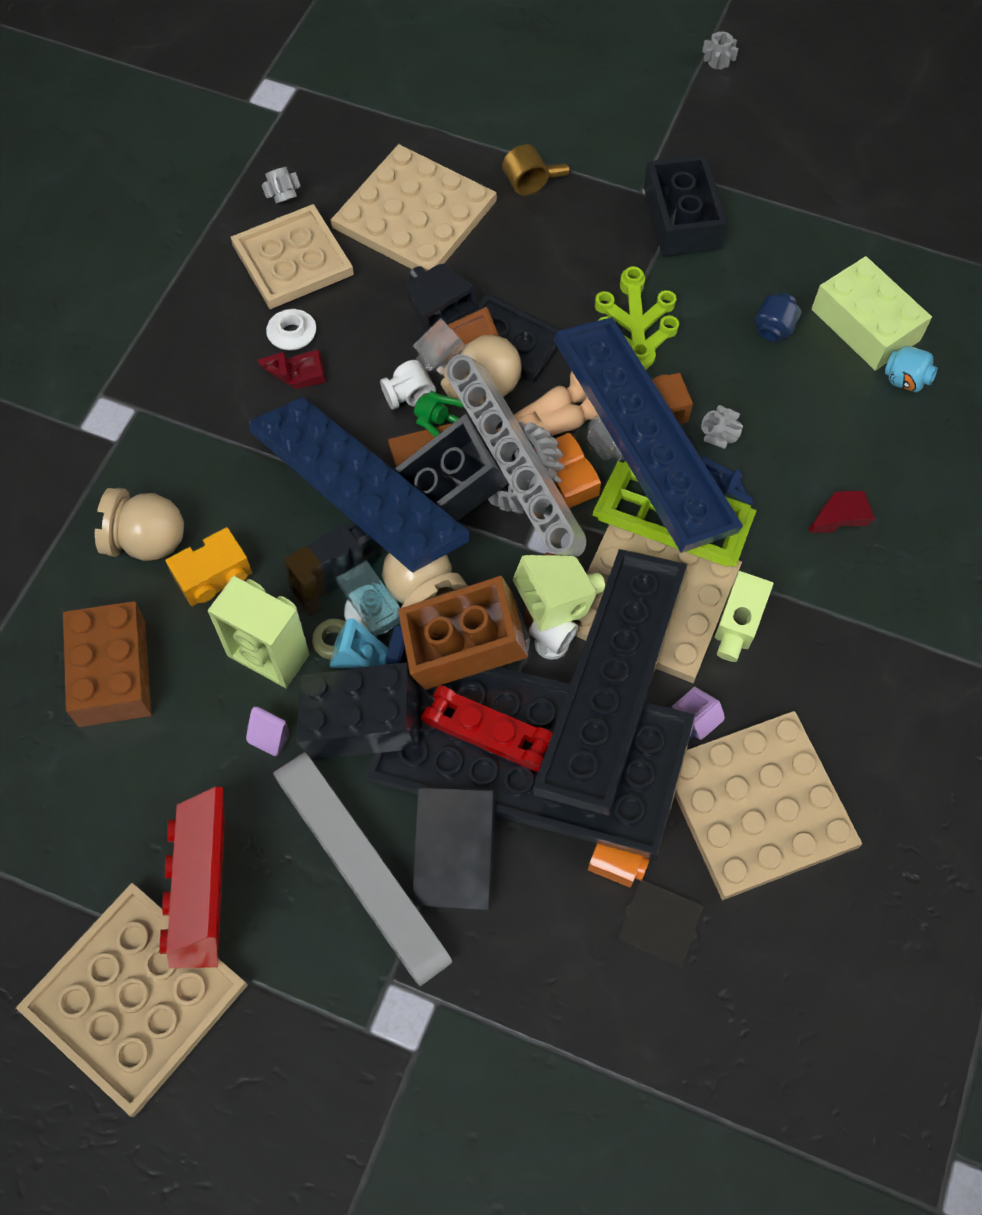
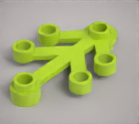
M632 266L623 271L620 279V289L628 295L629 314L615 305L614 296L606 291L596 295L595 309L609 316L602 317L599 320L613 317L615 322L631 332L632 340L626 336L625 338L646 370L655 361V349L666 339L677 334L679 321L674 316H665L660 321L659 330L647 340H645L644 332L666 312H671L675 308L676 295L671 291L660 292L657 303L643 315L641 292L644 289L645 275L640 268ZM663 300H668L670 303H665ZM601 301H606L608 304H603ZM665 325H671L673 328H667Z

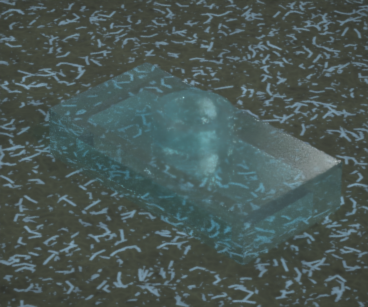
M367 561L337 577L339 587L368 630L375 637L400 623L399 606Z

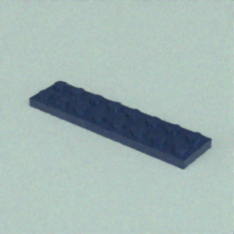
M613 317L557 331L554 337L555 344L679 551L683 553L738 534L743 527L742 523Z
M301 397L293 400L284 406L266 412L262 416L249 421L250 432L412 573L469 542V531L306 398Z

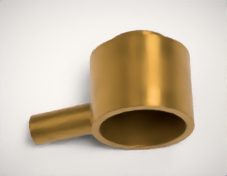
M528 144L512 149L505 156L502 163L504 173L519 195H529L539 191L546 184L548 178L568 176L569 166L567 164L546 166L535 147Z

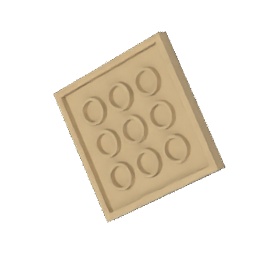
M398 144L331 219L333 229L410 269L422 266L427 271L438 264H445L497 201V192Z
M609 524L587 571V574L600 573L604 578L605 586L619 549L687 564V573L656 669L694 683L742 562L738 560L736 568L730 565L725 567L687 552L681 553L679 549ZM603 593L595 596L588 613L583 618L573 621L579 627L575 635L576 637L583 640L587 639Z
M795 711L687 750L675 797L722 900L847 853L862 845Z
M133 883L126 888L16 1007L21 1014L131 1117H135L248 986L244 980L220 959H218V967L169 968L167 955L160 954L159 949L161 929H168L169 916H163L162 908Z

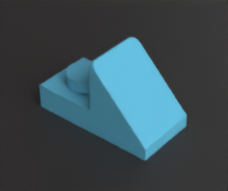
M349 618L337 636L329 667L355 669L386 665L389 648L354 618Z

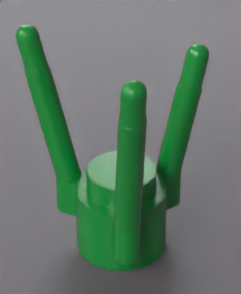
M431 390L429 393L419 397L414 407V414L418 417L416 423L436 437L440 432L433 425H440L445 420L454 423L460 419L449 413V409L445 404L465 407L460 399L439 395Z

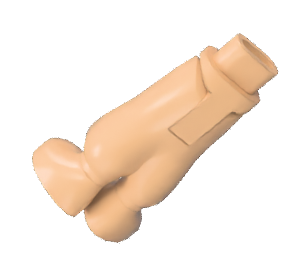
M572 371L569 388L556 386L514 414L518 422L525 424L528 422L534 423L539 428L548 430L551 436L578 429L588 419L602 421Z

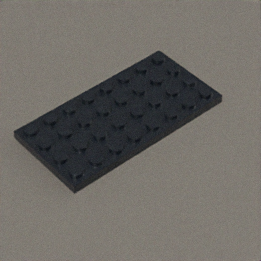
M496 667L442 684V686L467 699L536 728L541 727L553 733L570 684ZM419 684L418 749L374 753L366 773V778L369 782L417 795L418 788L496 791L495 816L658 860L694 726L695 714L645 702L609 816L534 795L533 787L539 772L530 770L438 730L422 721L421 715L426 707H431L435 700L433 694L438 686L425 690ZM447 707L443 715L452 718L456 710ZM526 740L521 749L530 750L533 743Z

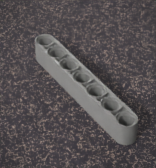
M459 354L454 356L446 367L448 380L544 545L549 551L560 556H580L586 547L585 534L487 369L467 355ZM470 369L468 377L464 379L465 373ZM486 395L485 402L480 406L481 398ZM503 421L501 430L495 434L497 425ZM519 448L518 457L511 461L513 452ZM533 476H535L536 482L534 486L530 490H528V482ZM552 504L553 511L545 519L544 511L548 505ZM569 532L570 541L566 547L562 548L561 539Z
M303 752L274 771L273 775L415 982L422 986L453 962L441 942L309 756Z

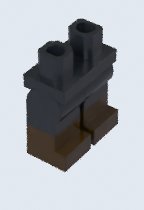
M343 522L333 527L334 532L323 535L283 559L290 590L309 616L321 609L320 599L335 589L348 587L353 579L356 582L366 577L365 566L377 559V554L371 545L375 540L358 525L348 530Z

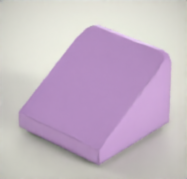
M693 687L671 706L675 710L695 714L693 729L697 732L695 737L700 740L706 737L725 719L720 701L697 687Z
M253 707L246 735L247 742L273 756L279 755L290 737L286 721L259 707Z

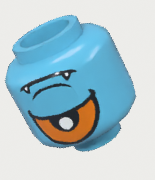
M904 346L899 351L894 350L886 365L885 374L889 375V382L893 386L911 392H919L925 384H932L938 367L933 366V356L931 353L911 346Z

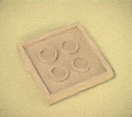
M314 204L231 236L233 247L269 309L354 275L353 266Z

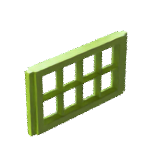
M618 461L592 516L598 517V520L678 549L666 527L644 520L649 509L656 510L647 495L645 497L625 490L630 479L637 482L638 480L626 461L624 463ZM725 497L743 525L739 533L726 537L722 548L706 544L686 552L725 567L730 565L736 568L757 510L750 508L751 505ZM621 499L641 506L637 517L616 510Z

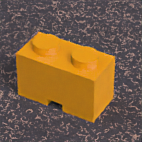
M228 527L203 539L205 546L193 552L191 547H188L165 560L173 578L191 607L211 600L216 593L225 588L233 575L244 581L247 576L253 574L246 555Z

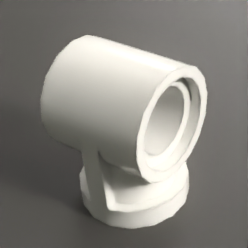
M411 360L401 364L395 370L392 379L383 378L380 380L382 391L392 410L399 408V404L407 401L408 405L415 406L421 395L429 393L431 390L436 392V388L429 375L418 360Z
M533 621L528 633L535 638V649L538 654L546 659L553 660L559 659L566 654L569 644L579 627L571 621L545 631H539Z

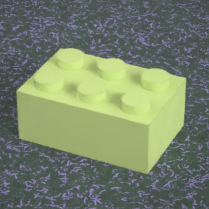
M866 256L821 284L811 309L875 371L888 362L894 350L899 351L904 346L912 347L921 341L932 318L929 313Z
M233 575L208 609L210 618L227 656L287 689L310 655L297 613V607L285 597L278 596L275 598L267 594L265 589L255 581L248 579L245 582Z

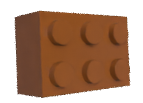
M502 576L398 609L410 675L425 690L528 658L514 595Z
M136 601L63 612L66 712L76 725L84 727L151 716L146 623Z

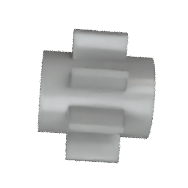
M721 31L712 34L711 41H704L702 51L705 53L704 62H708L709 66L714 69L729 67L730 60L736 61L737 40L733 39L732 35L727 32Z
M282 167L265 174L267 182L261 185L266 198L274 197L275 203L278 204L297 197L295 189L301 185L296 172L289 174L287 167Z
M718 405L716 411L708 412L701 424L702 431L707 434L704 437V441L723 449L726 448L727 443L736 442L743 428V425L737 420L740 413Z

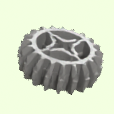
M518 422L529 442L534 445L538 457L553 482H562L560 477L556 476L558 471L565 469L563 464L558 462L564 455L561 450L557 449L559 445L557 440L551 437L548 430L539 428L534 423L528 422L525 424ZM519 448L513 452L511 461L518 457ZM535 476L529 480L528 490L534 486L536 482ZM510 484L508 491L504 486L488 498L492 505L499 506L501 510L506 512H524Z

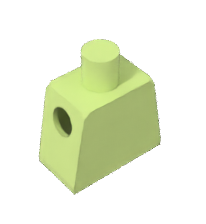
M524 555L521 557L512 579L539 631H545L566 622L583 618L588 613L595 596L602 594L605 588L603 576L600 573L586 574L579 560L574 556Z
M741 571L738 572L714 637L721 641L717 656L727 661L737 662L741 649H748L750 647L769 598L773 582Z

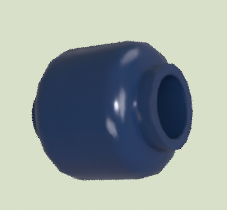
M780 293L779 295L767 296L754 318L757 333L770 342L788 339L801 318V309L796 304V299L790 294Z

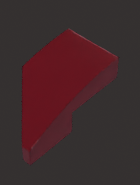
M318 349L292 358H287L285 353L281 352L258 360L263 370L295 389L327 382L322 355Z
M835 492L820 507L819 514L808 529L810 533H833L840 526H868L875 518L865 492Z

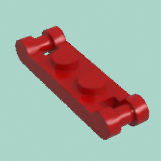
M439 685L433 694L435 700L431 707L425 708L421 715L422 721L438 730L530 770L539 772L544 759L543 756L553 734L551 731L541 727L536 728L467 699L445 686ZM447 707L456 710L452 718L443 715ZM526 740L533 743L530 750L521 749Z

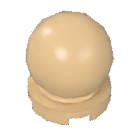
M492 334L481 335L466 344L461 353L471 357L487 369L503 397L514 390L521 377V359L516 347L506 338ZM446 365L441 370L445 377L441 381V385L448 397L460 399L448 380ZM470 369L465 373L464 379L468 377ZM486 395L481 398L480 404L485 402Z
M107 488L102 495L97 512H104L102 529L95 528V544L98 553L117 557L124 549L131 557L142 561L163 559L170 555L182 542L184 521L179 509L171 500L155 493H140L130 499L129 492L124 488Z
M390 553L384 559L382 578L386 590L395 600L403 604L401 608L468 587L458 573H451L452 566L447 554L414 573L408 570Z

